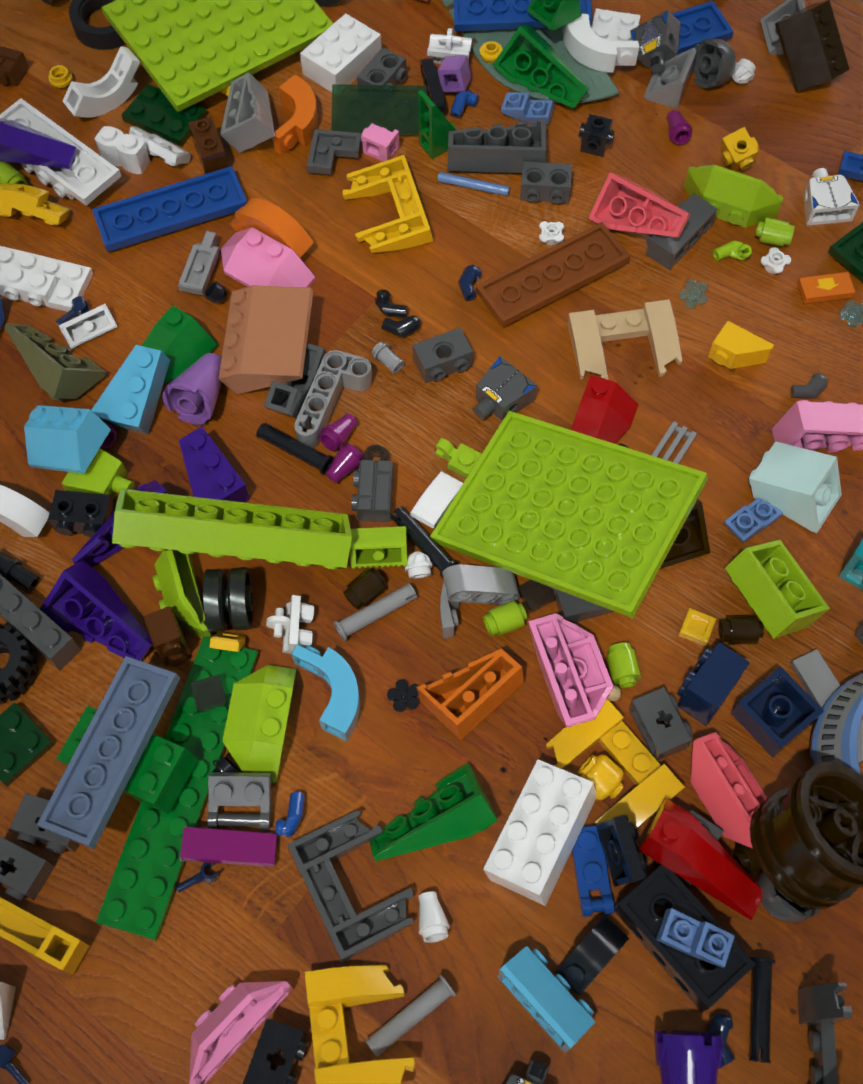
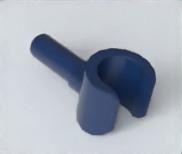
M82 296L75 297L72 300L73 309L59 318L56 323L61 325L76 315L80 316L88 312L87 301H84Z
M204 862L200 873L176 885L178 892L180 893L202 881L208 884L214 883L218 878L219 872L211 876L204 873L206 869L213 867L214 863Z
M1 1044L0 1067L10 1073L19 1084H29L30 1082L16 1065L11 1063L17 1052L8 1045Z

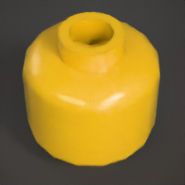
M591 755L578 770L580 777L594 782L596 799L598 800L606 799L608 796L614 799L624 787L621 783L623 770L605 755L597 757Z

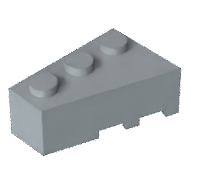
M249 72L231 82L220 136L239 153L249 148L251 149L257 144L275 136L268 91Z

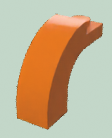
M296 74L279 86L281 105L294 113L285 124L275 131V136L273 137L274 149L280 155L292 149L297 142L306 146L313 138L314 129L318 127L314 92Z
M251 198L245 206L237 210L235 213L236 217L230 222L235 231L251 227L257 229L292 249L299 258L314 243L305 229L291 215L277 205L260 198Z

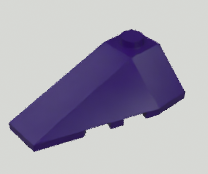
M0 119V161L71 169L77 152L75 146L13 120Z
M156 480L137 488L138 491L167 494L165 488ZM115 512L72 558L74 564L84 560L93 568L125 548L119 544L112 543Z
M84 560L79 561L62 572L40 607V610L64 631L70 632L72 630L84 636V640L91 643L94 641L107 646L108 651L123 658L127 656L142 661L153 645L150 636L106 579Z

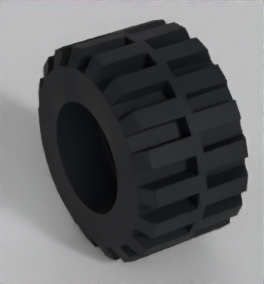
M0 624V654L9 653V660L5 667L0 670V704H4L6 698L10 701L17 699L16 694L19 692L23 695L27 691L25 686L27 684L32 685L34 682L32 674H37L38 671L35 665L38 662L37 656L33 653L35 651L31 645L13 627L6 625L4 628L2 624Z

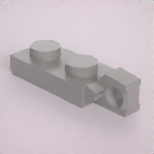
M206 231L202 243L193 244L178 283L180 291L204 296L219 256L220 249L217 247L218 240L215 232Z

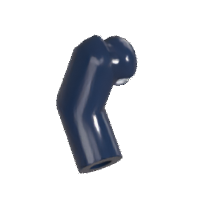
M475 265L465 267L458 281L465 301H472L476 298V292L472 283L481 277L482 272Z
M726 1013L714 1015L710 1019L707 1032L713 1033V1036L715 1034L722 1035L721 1067L735 1059L726 1044L729 1030L733 1027L732 1018Z

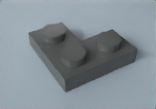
M314 129L307 163L308 173L332 175L335 156L359 158L362 133Z

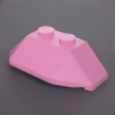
M253 227L236 232L221 248L224 274L247 287L256 285L309 288L316 280L313 273L292 249Z
M557 613L528 621L538 663L556 712L565 727L568 728L596 719L614 686L594 635L576 624L565 620L564 617Z
M287 981L239 983L236 987L231 985L220 996L219 1000L221 1003L213 1012L207 1010L200 1016L195 1023L197 1028L191 1035L189 1084H206L262 1025L266 1018L291 994L294 989Z

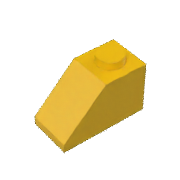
M727 321L713 341L708 357L717 364L724 365L730 369L763 364L768 361L774 344Z

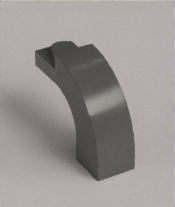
M307 343L302 379L287 383L272 381L264 407L290 417H297L325 356V348Z

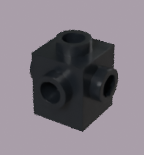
M589 114L587 122L581 124L579 138H582L580 152L604 157L608 145H612L615 131L611 130L613 119Z

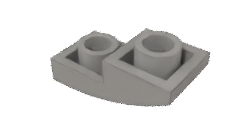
M445 582L443 583L440 599V621L443 639L454 637V626H458L455 609L459 608V602L448 600Z

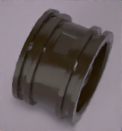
M827 762L814 765L796 778L790 788L778 790L760 803L752 815L750 836L756 859L772 884L795 903L810 909H827L849 898L858 887H863V776L846 766Z

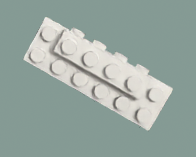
M22 98L0 114V119L13 120L77 148L71 169L20 163L28 173L34 171L44 185L49 183L53 185L54 191L61 198L65 196L71 200L76 198L87 206L121 177L118 168Z
M0 246V294L10 300L26 301L34 306L42 305L69 312L73 309L72 300L75 297L83 296L93 276V271L90 267Z

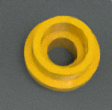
M486 42L480 47V56L485 63L493 64L503 48L497 42Z
M55 66L49 72V82L56 88L68 86L73 79L71 72L65 66Z

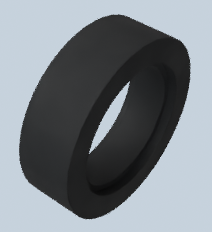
M73 0L71 2L69 17L75 35L82 44L98 50L116 49L126 45L112 25L108 27H93L85 23L88 15L115 0Z

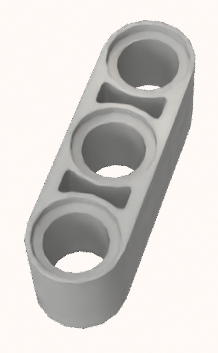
M461 564L453 565L443 570V578L449 601L502 605L511 600L517 601L520 598L514 573L503 568Z

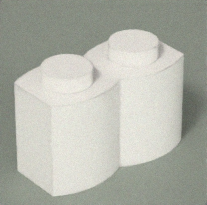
M103 126L95 137L100 156L114 166H122L126 171L133 174H143L151 163L145 142L138 136L123 134L117 128Z

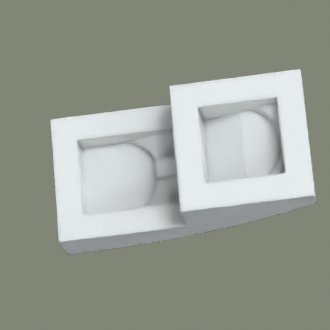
M441 471L420 497L410 515L434 529L463 483Z

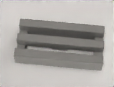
M673 421L652 456L659 457L673 433H676V438L662 459L669 460L684 437L687 440L673 461L680 464L695 440L697 433L694 431L690 433L687 431V427L683 426L681 428L677 422Z

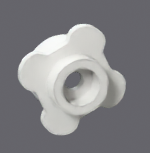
M546 221L540 223V241L552 246L564 240L562 235L563 223H548Z
M775 247L770 248L767 256L761 258V264L765 270L772 274L781 273L784 266L791 262L789 255H784L783 252Z

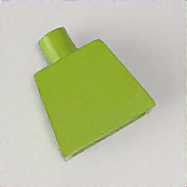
M100 448L84 474L68 472L61 483L65 491L110 495L112 500L119 493L120 489L134 490L135 486L133 481L126 479L127 471L123 463Z

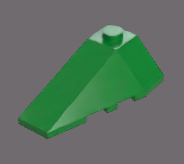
M519 26L492 64L509 81L546 95L550 99L571 108H576L589 91L587 85L531 26Z
M173 305L158 320L142 344L143 347L162 351L170 359L163 385L177 378L204 354L213 353L218 348V344L192 316Z
M469 763L440 779L435 784L437 789L425 800L420 796L413 802L415 806L412 811L406 816H396L382 828L383 834L369 841L375 861L471 837L480 831L488 829L493 823L498 821L494 809Z

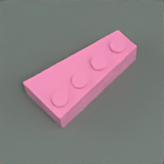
M797 401L772 428L774 442L808 450L827 448L828 453L838 452L848 446H851L853 451L863 450V405L857 403L841 404L831 401Z

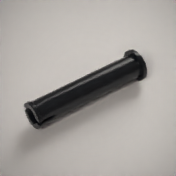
M262 423L257 430V438L320 470L319 472L322 475H325V472L334 460L333 456H326L269 426L267 423Z
M403 506L394 511L397 516L391 514L390 519L398 527L406 526V535L422 553L428 555L430 561L440 571L442 578L444 569L458 565V562L452 560Z
M750 957L756 965L752 968L749 1061H759L760 1052V1063H771L772 965L776 964V960Z

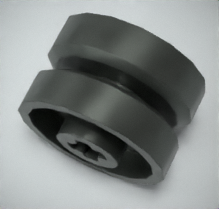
M248 567L232 568L228 575V581L223 569H206L203 581V603L206 626L209 632L225 631L229 624V617L234 630H250L252 628L253 590Z

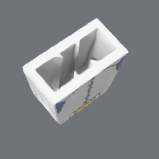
M825 168L815 170L812 174L813 178L809 179L804 191L806 225L853 221L859 207V202L846 178L842 175L829 176Z

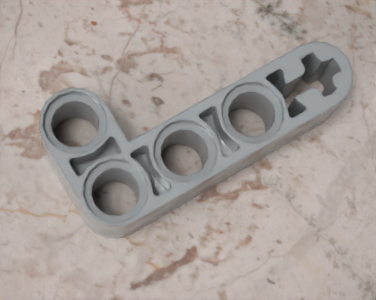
M332 350L325 354L295 421L294 427L299 442L311 448L318 446L320 443L319 436L322 433V429L328 425L343 387L356 391H365L370 388L373 381L372 368L366 358L338 350Z

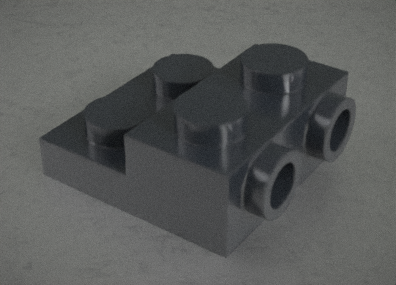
M624 814L595 825L614 887L647 878L645 872L647 870L646 859L638 850L635 841L637 840V831L634 824L629 821L628 816Z

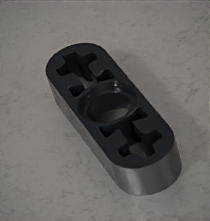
M433 58L420 59L421 75L427 96L442 114H445L444 95Z

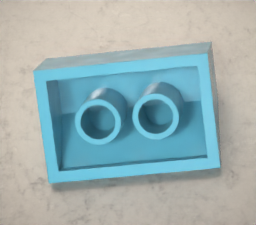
M37 405L30 413L29 420L24 426L28 465L32 468L84 474L111 429L91 409Z
M526 946L500 968L497 977L563 1052L566 1053L596 1023L591 1017L594 1012L581 998L578 1001L574 999L568 992L571 989L570 985L560 974L557 973L554 976L545 967L548 961L537 949L531 951Z

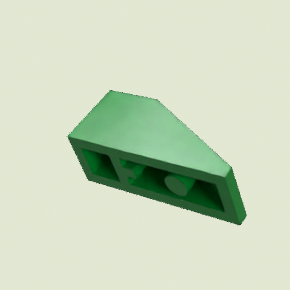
M423 90L418 91L419 145L431 159H434L448 151L449 131L456 130V127L447 120Z

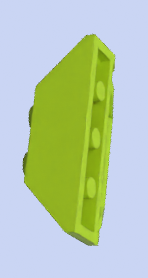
M705 165L697 168L689 167L684 184L689 197L694 193L718 208L715 218L745 228L758 224L759 221L763 222L765 217L776 218L784 198L780 194H776L763 180L717 165Z
M166 549L162 551L154 564L157 574L152 575L157 592L162 591L163 599L159 600L160 608L171 607L183 630L202 639L203 637L211 638L212 634L206 626L204 605L190 555L183 554L178 550Z
M266 665L234 683L222 743L242 773H271V783H277L297 669Z

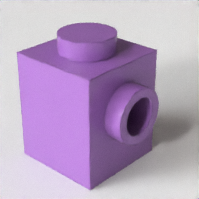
M467 55L447 56L444 58L438 69L442 92L465 91L471 79Z

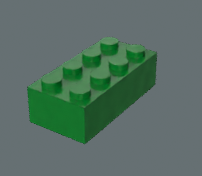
M87 705L56 759L65 766H68L97 709ZM152 734L122 794L168 815L198 759L186 748Z

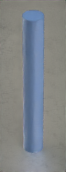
M439 172L437 178L438 182L508 196L510 186Z

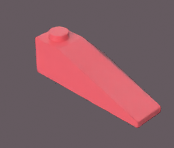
M610 172L588 219L597 224L603 222L610 230L679 238L690 213L638 183Z

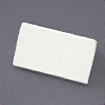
M106 304L59 325V329L71 349L118 327Z

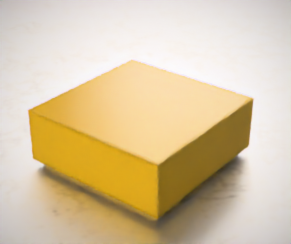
M689 608L678 636L706 647L716 618Z
M218 632L210 638L209 648L239 652L242 647H245L246 637L244 635Z

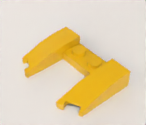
M405 155L347 174V180L352 182L350 190L343 189L342 194L345 200L391 192L400 216L397 220L355 233L359 242L366 241L371 246L369 249L372 253L396 251L433 242L432 233Z
M607 699L596 719L568 728L565 727L546 744V750L554 748L557 764L553 766L564 770L599 742L636 787L594 824L597 825L625 814L637 830L659 811L665 798L672 801L681 794L685 787L665 764L660 765L623 722L624 717Z
M386 965L348 966L305 972L316 1084H401L405 1070L414 1072V1058L374 1060L350 1063L343 1008L405 997L403 987L400 984L394 987L385 975L389 972Z

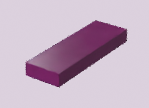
M183 827L180 861L274 867L277 834Z

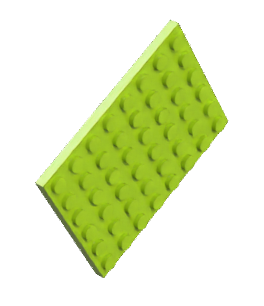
M115 0L102 7L104 16L177 112L231 86L233 80L248 72L253 75L308 47L333 25L332 21L314 0Z
M508 411L430 537L438 545L633 618L708 480V475L703 471Z

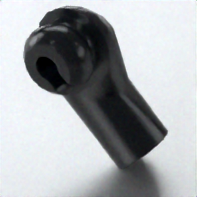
M381 289L377 291L375 304L384 315L399 318L407 317V305L394 304L389 298L390 292L388 290Z
M415 315L408 316L398 322L386 317L381 328L399 337H406L419 329L421 321Z

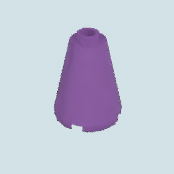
M212 353L204 354L166 386L162 393L163 402L170 412L174 409L180 414L178 416L180 420L194 425H202L213 416L222 382L218 379L221 357Z

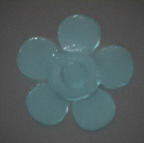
M694 279L688 280L686 282L687 289L680 291V298L686 300V307L693 309L696 307L697 302L699 304L706 303L708 297L704 292L707 291L708 285L703 281L697 284Z
M847 301L844 306L845 309L840 310V317L844 320L848 319L847 324L852 327L858 326L859 323L863 324V303L856 306L854 301Z

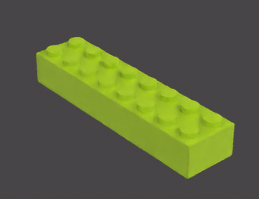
M120 489L115 508L112 543L119 544L125 548L142 546L149 547L154 551L170 549L178 550L183 554L199 552L208 553L213 557L228 555L237 556L242 560L256 558L266 559L270 563L285 561L294 562L299 566H310L313 564L323 565L328 569H338L339 567L347 568L352 534L348 514Z

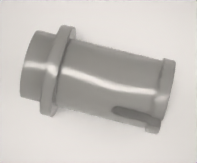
M379 342L372 349L373 358L376 361L380 360L393 374L398 373L405 362L389 349V344Z

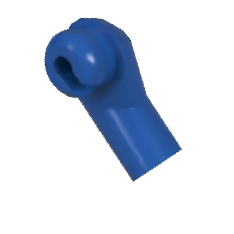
M470 90L458 93L452 105L450 115L455 118H461L464 107L477 105L478 94L472 93Z
M293 792L290 794L287 820L279 819L276 821V834L278 836L286 835L287 838L295 834L303 817L305 801L303 793Z

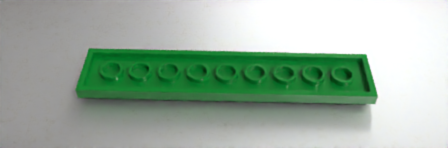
M203 637L165 737L166 740L186 748L198 761L168 815L144 803H140L96 923L154 941H158L176 890V885H178L186 862L180 861L183 827L198 828L208 800V775L216 767L213 765V761L217 762L226 750L222 740L233 685L253 673L259 657L258 651L244 647L239 652L209 648L210 638Z

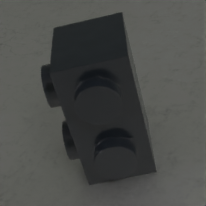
M55 490L48 520L59 534L72 535V533L92 537L115 512L116 506L110 495Z

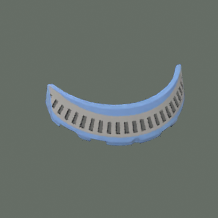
M863 673L843 684L822 707L824 712L819 716L811 736L810 756L813 760L812 767L824 762L837 763L861 775L857 756V737L860 721L863 716Z

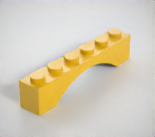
M0 897V936L56 968L73 975L90 945Z

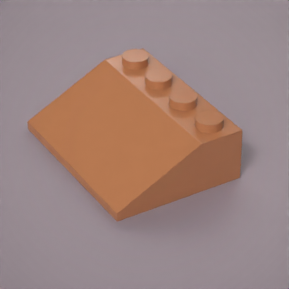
M253 285L232 291L218 377L222 383L234 393L241 394L270 387L272 381L287 383L302 379L313 298L312 288Z

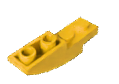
M0 183L1 216L11 217L21 211L26 216L41 218L47 224L59 225L69 218L70 209L47 201L49 191L23 184Z

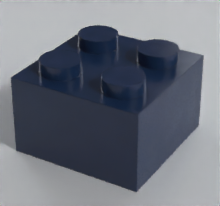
M720 642L714 650L707 648L698 661V665L694 671L692 670L682 684L683 686L677 693L681 697L678 708L707 727L750 662Z
M779 667L740 700L731 714L774 758L811 726L824 710L782 667Z

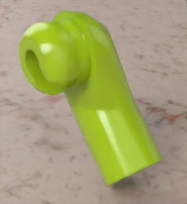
M731 241L712 250V255L716 261L726 257L746 260L752 254V248L748 244L739 241Z

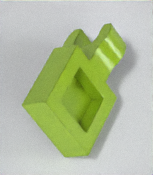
M440 438L436 445L437 450L435 454L449 461L447 469L464 478L468 477L481 456V453L462 443L456 449L448 440Z

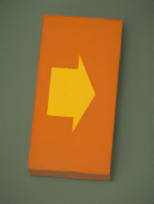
M849 272L799 278L797 283L804 304L853 298L856 293Z

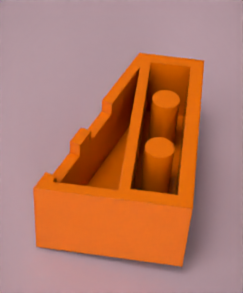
M501 648L468 663V667L453 674L449 672L442 675L443 678L427 686L423 684L416 688L421 703L456 737L462 740L524 683L522 666Z

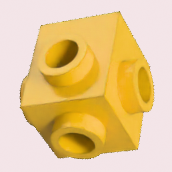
M743 127L722 138L721 149L723 152L721 155L726 166L730 165L733 171L740 168L745 170L755 163L759 146L754 137L750 138L746 128Z

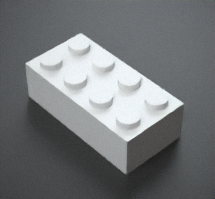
M537 760L483 868L489 880L546 906L596 800L594 782Z

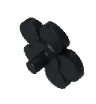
M401 679L396 682V689L388 690L387 699L394 702L393 709L395 711L403 712L406 708L405 704L410 710L418 707L419 701L415 698L419 696L416 688L419 687L418 685L412 684L408 688V682L405 679Z

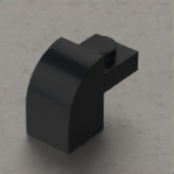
M604 916L555 973L560 974L580 996L629 938Z

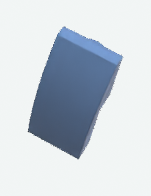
M507 92L501 112L509 117L530 123H537V119L546 118V125H549L555 107L553 100H531L529 93Z
M757 498L750 505H744L726 519L724 524L744 543L778 520L783 512L770 503L762 501L761 498Z
M669 908L666 909L656 940L708 963L725 967L735 936L708 922H699L679 911Z

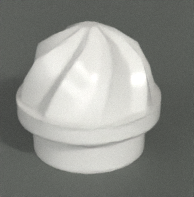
M740 59L736 63L732 75L733 80L739 84L752 80L755 75V65L747 59Z
M416 551L407 557V565L404 568L408 572L409 579H418L430 576V568L433 565L428 555Z

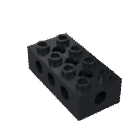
M660 865L614 908V912L701 1013L713 1006L756 965L734 940L725 967L711 964V970L704 969L698 958L656 940L663 918L656 915L654 905H661L665 910L672 908L699 922H708L725 931L675 873L663 865Z

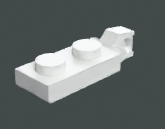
M137 126L130 127L129 134L140 137L145 142L149 154L164 158V162L172 166L189 163L191 158L189 152L156 134H149Z

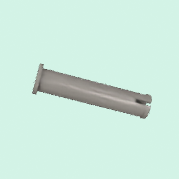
M407 583L405 586L342 621H334V627L340 638L345 642L347 640L346 637L412 600H416V592L411 584Z
M441 974L438 976L440 980L365 1040L377 1058L451 995L453 997L456 996Z

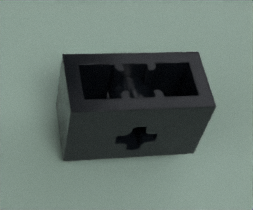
M266 1018L243 1084H296L298 1075L293 1074L297 1061H303L309 1046V1041L305 1040L307 1034L299 1029ZM280 1051H283L282 1058L286 1059V1063L284 1066L278 1065L276 1071H274L275 1064L270 1062L272 1055L278 1056Z

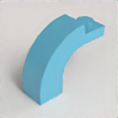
M297 644L291 653L294 664L323 678L332 689L330 702L319 719L321 729L348 742L357 725L360 713V695L351 667L340 654L329 647L322 657V654L315 648L310 646L304 648Z

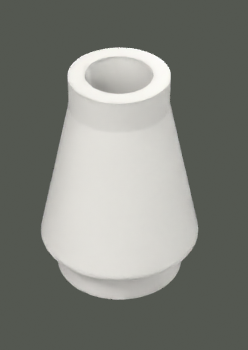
M430 891L420 894L418 896L419 935L423 936L424 942L427 943L446 939L449 936L448 930L450 925L438 901L437 893Z

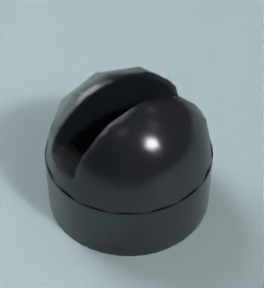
M214 281L208 287L205 298L212 303L220 304L225 301L227 291L223 285Z

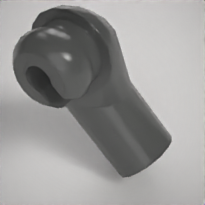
M816 373L807 385H792L791 398H817L828 385L827 377L822 373Z

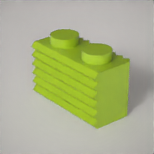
M406 526L351 529L350 561L353 569L356 567L360 569L362 566L364 568L367 566L370 568L375 566L377 568L378 566L389 567L391 565L394 567L397 565L400 567L403 565L405 567L407 565Z

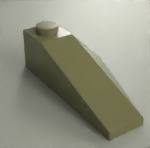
M6 323V331L38 385L49 394L50 398L57 401L77 399L105 377L106 371L85 356L81 357V359L71 354L73 349L51 343V337L32 326Z

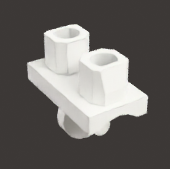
M448 28L447 35L431 34L427 56H431L434 63L439 64L447 56L467 55L469 60L472 38L453 36L452 28Z
M291 596V602L285 606V616L283 608H276L275 615L267 618L266 626L274 629V637H282L284 630L282 653L291 654L297 644L304 648L312 644V631L299 629V622H312L314 606L301 603V596Z

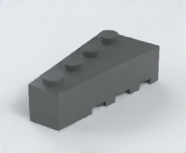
M546 118L537 119V123L533 124L519 121L516 122V126L504 128L502 124L492 125L489 130H482L480 127L449 131L448 171L522 173L523 161L545 162Z

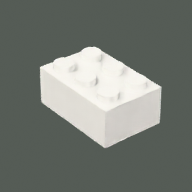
M344 14L300 53L303 75L338 96L357 79L360 72L381 50V34L350 15Z

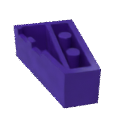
M202 426L179 440L194 497L244 503L250 500L245 483Z

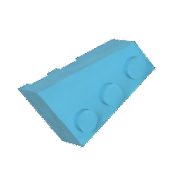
M135 345L92 408V411L104 423L148 435L170 359L160 350Z

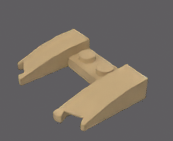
M670 299L646 302L643 309L602 315H595L594 310L569 313L567 327L580 379H584L585 372H590L608 380L602 342L648 336L659 377L666 375L667 370L665 366L673 360L676 361L678 366L682 364L679 337Z

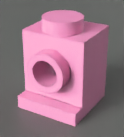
M372 123L362 132L363 153L382 162L392 159L400 148L399 131L396 129L390 132L386 128Z

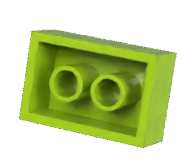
M781 540L747 547L725 567L732 582L739 588L746 598L748 605L755 611L762 621L764 628L771 634L773 639L808 628L830 609Z

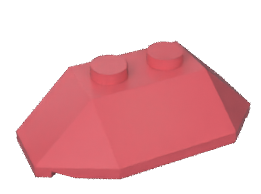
M716 732L700 737L693 741L691 784L711 815L715 825L723 830V837L753 848L750 836L751 818L756 807L767 799V796L743 758L730 745L723 742Z

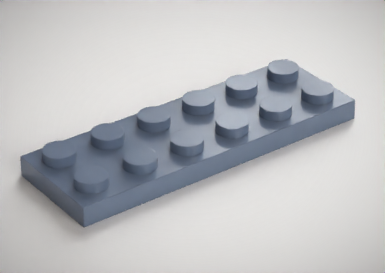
M125 656L37 823L39 827L89 848H95L180 680L176 673Z

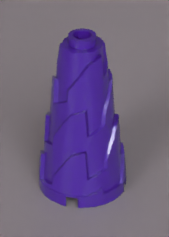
M666 1030L654 1031L656 1065H659L662 1084H717L718 1069H721L723 1047L721 1034L713 1036V1033L682 1030H673V1034H666Z

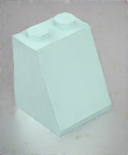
M776 441L770 450L765 452L761 463L757 469L751 472L749 477L753 498H761L762 501L770 503L783 512L782 515L815 533L819 531L842 495L836 456Z

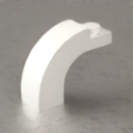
M581 14L579 18L563 26V40L566 49L575 60L584 66L602 72H614L615 66L636 65L639 41H612L599 37L590 27L589 14Z
M120 46L110 70L103 78L89 84L71 81L62 102L74 116L97 117L112 111L122 105L137 87L138 83L133 76L140 61L129 48Z
M0 485V522L23 537H38L49 517V512L20 493Z

